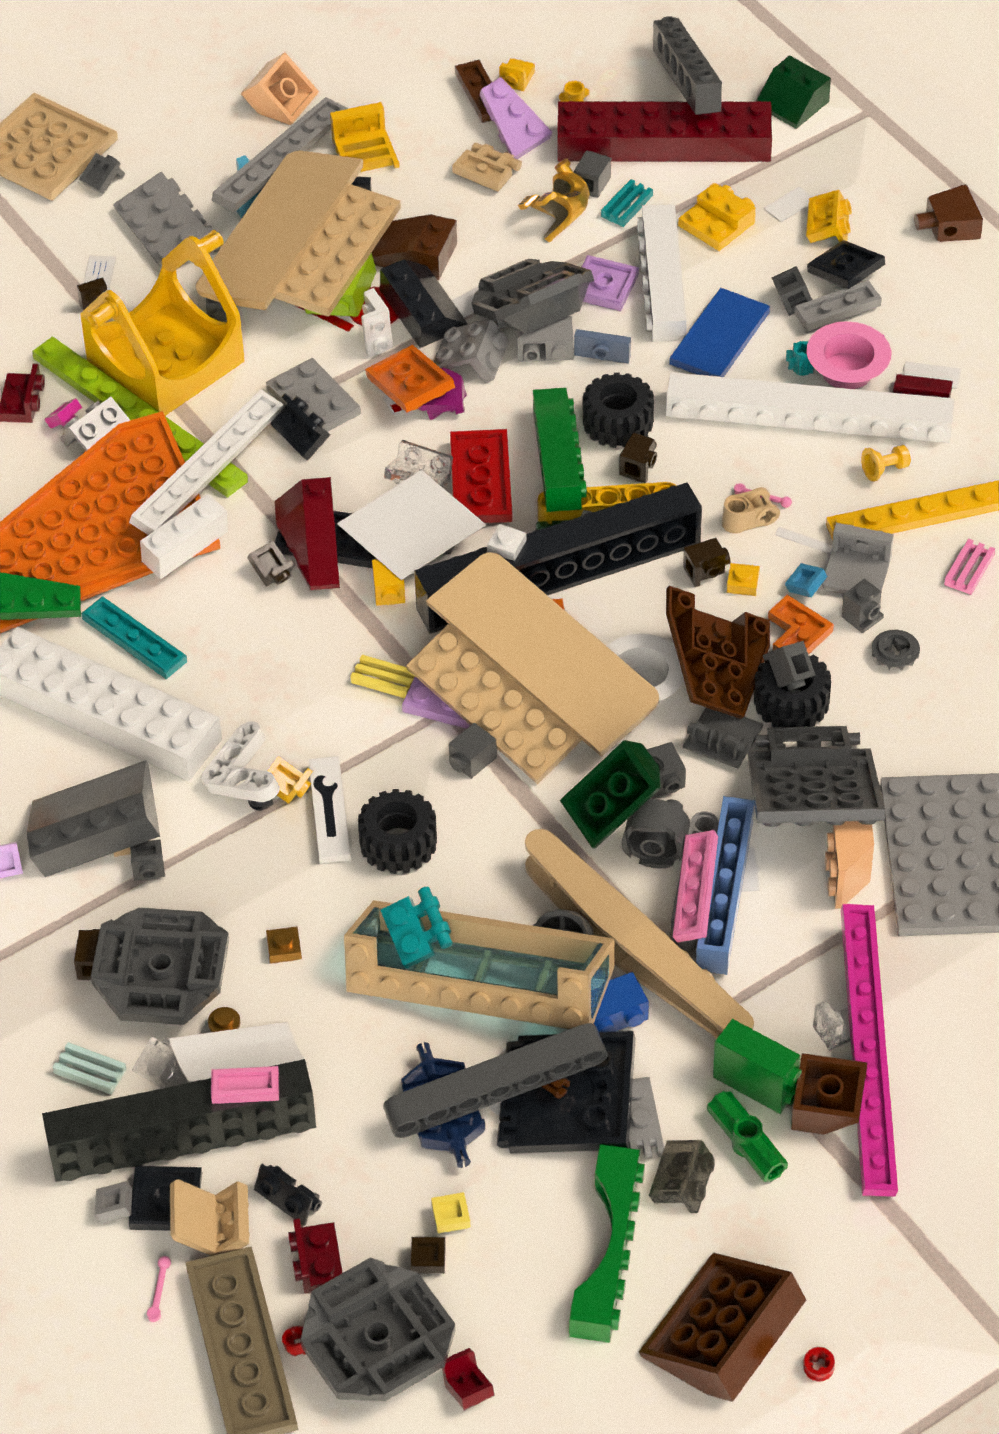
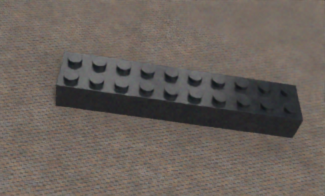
M688 482L671 486L649 495H643L637 499L618 503L612 507L526 534L527 540L515 561L504 559L546 595H550L682 552L684 547L700 543L702 505ZM482 547L476 551L414 570L416 609L429 634L443 630L448 623L427 605L426 600L478 557L488 553L487 547Z

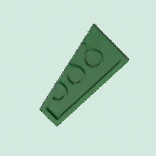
M0 572V620L81 617L80 586Z

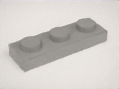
M868 280L856 284L850 289L845 288L796 305L794 314L808 332L881 306L882 298Z

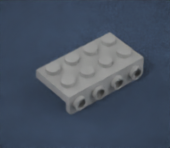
M162 171L112 204L160 268H162V259L185 238L195 236L201 239L210 233L211 230H214L211 225L205 227L206 220L200 211L196 209L193 212L191 208L194 206L185 193L180 195L181 189L173 178L168 180Z

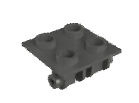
M705 708L696 723L690 722L687 728V734L690 735L685 741L683 748L739 769L756 740L755 735L760 733L764 724L747 717L739 719Z

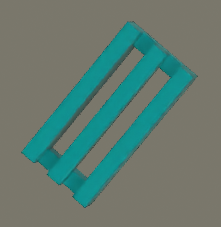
M630 179L601 209V217L624 227L638 213L642 206L653 197V189L650 187L644 189L643 184L635 185V180ZM638 195H640V197L631 205V202H632ZM623 211H626L620 218L618 217Z

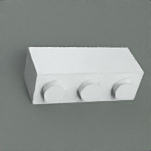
M206 494L140 540L142 562L162 579L228 532L227 511L214 498Z

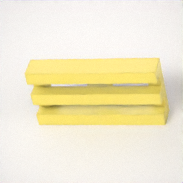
M361 655L360 663H357L355 672H352L350 676L351 683L402 698L406 697L415 677L407 670V667ZM362 674H366V675H370V676H373V677H377V678H379V679L372 678V677H369V676H365V675H362ZM390 681H391V682H394V683L401 684V685H405V687H404V686L397 685V684L390 683Z

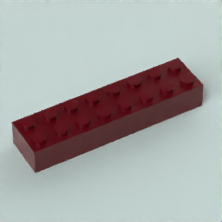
M558 101V162L564 159H568L570 162H580L586 150L611 157V162H771V102H721V112L695 115L689 104L681 101Z

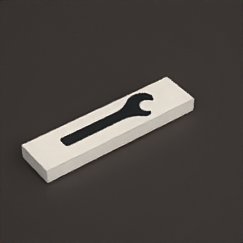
M339 756L309 759V769L313 771L310 779L312 783L319 862L321 864L349 861L351 857Z

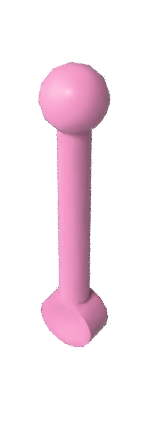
M739 483L734 486L735 494L752 491L747 489L744 484ZM770 495L769 499L771 501L780 503L784 508H788L792 504V500L788 496L780 498Z
M162 1256L158 1260L160 1270L153 1305L147 1311V1317L152 1322H156L161 1318L159 1304L166 1269L171 1265V1260L167 1256Z

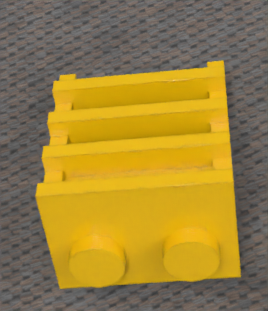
M382 102L330 113L332 142L335 144L336 152L339 156L363 159V168L360 172L391 165L394 168L400 167L385 129V115Z

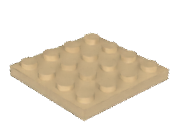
M33 93L0 123V176L53 201L84 172L96 153L102 155L118 140L117 131Z

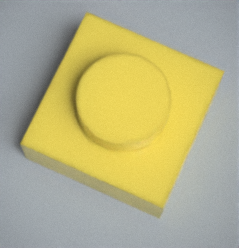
M464 1192L431 1198L437 1234L471 1228Z

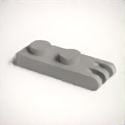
M650 1077L633 1079L629 1148H643L644 1157L647 1159L652 1158L651 1146H656L658 1157L665 1156Z

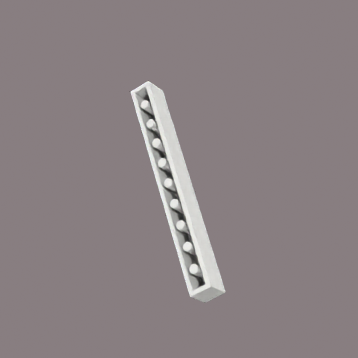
M670 372L666 398V416L950 443L955 399Z

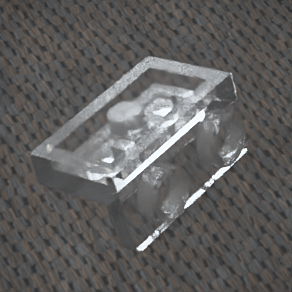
M151 1037L132 1071L161 1089L191 1083L187 1080L178 1064L169 1038L165 1037L161 1042Z

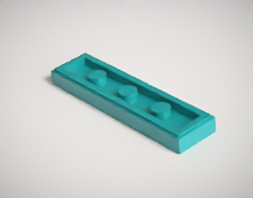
M103 596L81 613L83 621L166 680L187 663V655Z

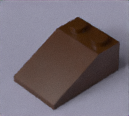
M432 214L393 220L372 251L375 266L384 268L406 259L428 266L435 278L440 280L457 246V220Z

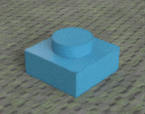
M800 563L785 583V586L791 593L812 598L828 576L823 568Z

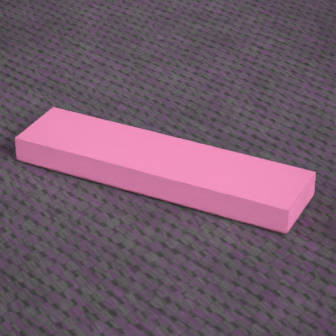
M715 830L685 835L673 928V938L677 943L707 937L718 835Z

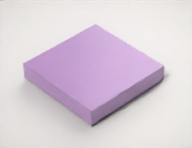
M587 255L582 267L592 271L594 281L589 283L583 302L622 311L639 276V267Z

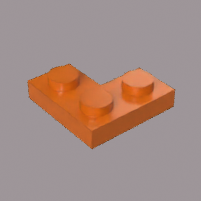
M786 595L768 611V620L786 630L773 643L772 651L786 645L804 641L809 655L834 629L832 622L789 595Z

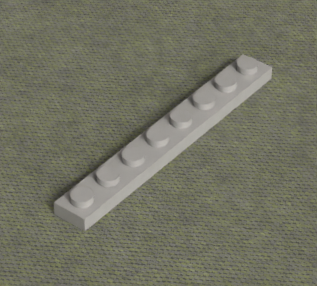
M325 97L213 191L211 201L232 212L237 211L266 185L286 155L294 151H307L331 130V112L348 108Z

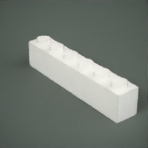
M675 204L642 206V217H637V233H643V236H639V253L644 252V255H640L641 272H646V274L642 275L643 291H648V294H644V310L650 311V314H646V330H652L653 342L682 341L686 336L687 320Z

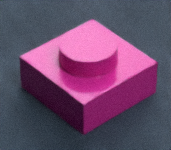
M74 398L61 404L44 420L50 428L58 425L64 427L71 419L76 417L75 413L82 406Z

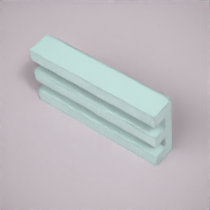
M69 1042L65 1046V1052H61L59 1055V1062H55L53 1065L54 1074L112 1095L127 1070L126 1063ZM70 1064L72 1066L81 1068L89 1074L67 1067L66 1065ZM96 1074H97V1075H99V1076H102V1077H105V1078H107V1079H110L111 1081L108 1082V1081L102 1080V1079H100V1078L94 1077V1076H92V1075H96Z

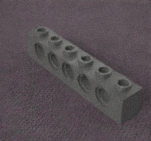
M672 16L663 17L662 20H654L653 51L695 115L721 112L722 81L679 18Z

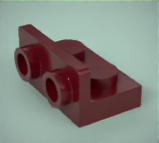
M32 364L30 374L7 373L0 401V422L33 423L35 412L40 410L39 392L44 391L45 376L40 374L39 364Z
M896 374L893 393L951 398L953 381Z
M300 1218L293 1219L294 1231L288 1232L291 1252H298L299 1258L298 1261H293L295 1281H302L304 1294L311 1293L312 1290L343 1273L335 1224L332 1222L301 1227Z

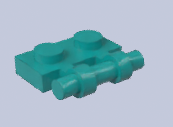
M428 886L418 890L421 899L418 905L415 906L413 899L407 896L380 910L400 960L407 969L435 955L431 943L438 940L441 949L448 948L453 944L449 935L451 930L448 922L443 921L439 911L440 903L438 898L432 895ZM426 915L432 925L427 931H425L420 919Z

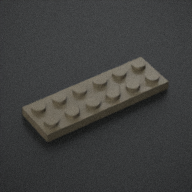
M252 1246L185 1262L226 1433L284 1434L297 1431L298 1424Z

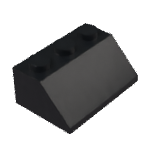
M403 259L380 269L379 290L419 348L443 339L446 331L452 327L468 325L428 266Z

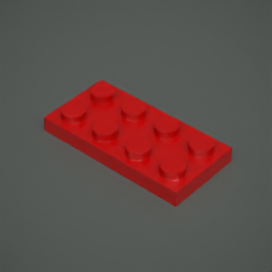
M507 429L450 431L453 497L484 523L513 522Z

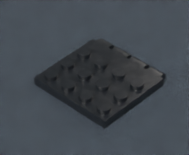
M634 1031L599 1032L608 1053L607 1058L594 1067L565 1077L570 1081V1086L562 1085L563 1088L568 1090L562 1098L558 1099L544 1088L538 1087L501 1101L499 1114L501 1122L498 1125L497 1146L509 1148L510 1154L599 1151L600 1145L628 1148L636 1042ZM555 1034L518 1036V1041L506 1043L505 1053Z

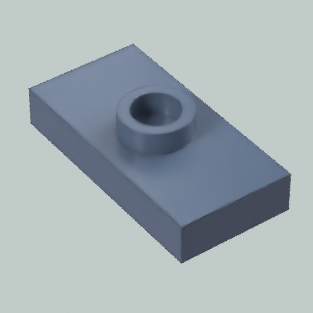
M576 329L574 335V356L629 364L631 358V337Z

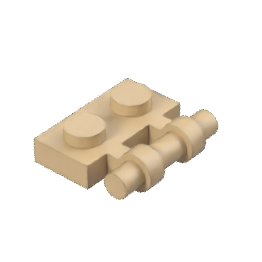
M475 142L472 145L471 151L466 149L452 167L454 174L498 192L512 177V169L520 170L522 161L513 158L514 155L508 152L501 153L494 150V147L491 145H481Z

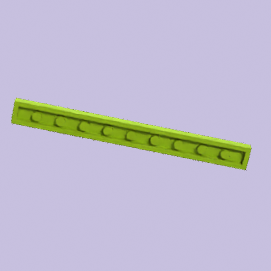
M53 336L32 351L34 360L94 403L96 401L103 403L109 397H112L130 420L159 412ZM166 417L183 459L186 462L204 443ZM230 462L209 485L228 498L248 483V476Z

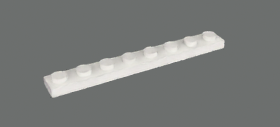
M260 389L131 515L129 523L149 535L175 517L281 412L284 404Z

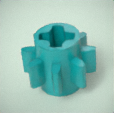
M808 341L793 343V350L786 351L788 370H793L794 373L800 376L814 373V367L807 356Z

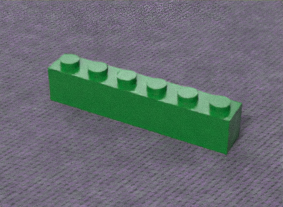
M566 387L532 390L533 416L546 512L582 510L581 498H587V490L573 398L568 399Z

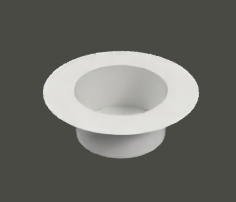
M643 633L630 634L617 638L607 645L611 651L656 688L659 694V703L674 694L684 682L675 645L662 637Z

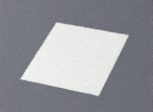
M420 470L337 523L401 580L486 526L483 521L423 470Z

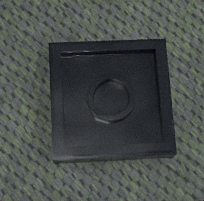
M843 240L807 264V271L850 289L885 265V256Z
M135 1166L129 1229L170 1231V1184L178 1179L201 1189L202 1167Z

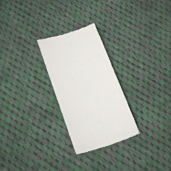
M288 1022L169 1038L178 1064L189 1082L210 1079L211 1069L268 1067L304 1059L293 1038Z

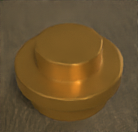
M229 1007L217 1008L208 1017V1027L211 1032L239 1029L241 1023L238 1012Z

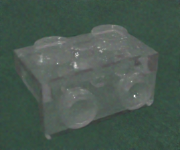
M402 440L398 444L397 457L385 467L384 478L392 480L398 485L420 470H423L444 488L450 482L453 457Z

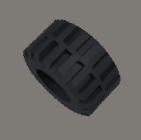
M615 372L614 375L604 374L601 379L595 378L592 380V384L587 385L585 392H583V425L586 434H590V438L593 441L599 440V444L604 446L609 444L613 448L622 445L624 448L633 433L648 436V432H651L654 423V394L647 382L642 383L641 378L638 376L633 378L632 374L620 375V372Z
M814 654L809 656L816 675L804 680L806 686L798 688V690H801L800 692L785 691L784 689H788L787 686L778 687L769 660L759 664L758 672L755 674L754 705H756L757 714L762 715L764 722H772V727H814L816 721L821 722L824 719V714H827L830 704L831 674L823 661L818 662L819 657Z
M392 789L391 793H387L385 790L379 793V797L372 796L368 799L369 804L362 806L361 814L358 816L359 843L363 857H367V862L371 866L377 864V869L382 872L388 869L392 874H396L397 871L403 870V874L409 873L410 868L414 867L417 870L422 867V862L428 863L431 860V854H435L437 843L435 810H432L431 803L424 801V796L419 793L414 796L410 790L399 792V789ZM395 828L410 830L403 834L387 833V831Z

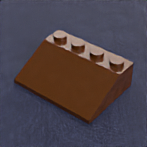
M712 1253L641 1348L639 1354L642 1358L706 1395L733 1402L807 1299L793 1273L790 1271Z

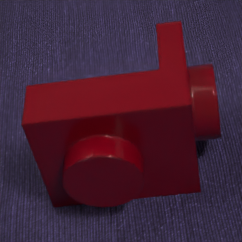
M467 1348L447 1358L445 1367L442 1368L445 1387L464 1410L495 1396L493 1385L477 1367L475 1353L471 1348Z

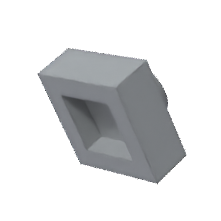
M127 1181L96 1189L95 1217L100 1223L131 1215L132 1187Z

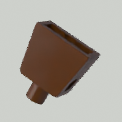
M967 184L930 195L927 198L926 212L915 214L914 223L917 230L931 228L936 240L939 242L981 239L983 217Z

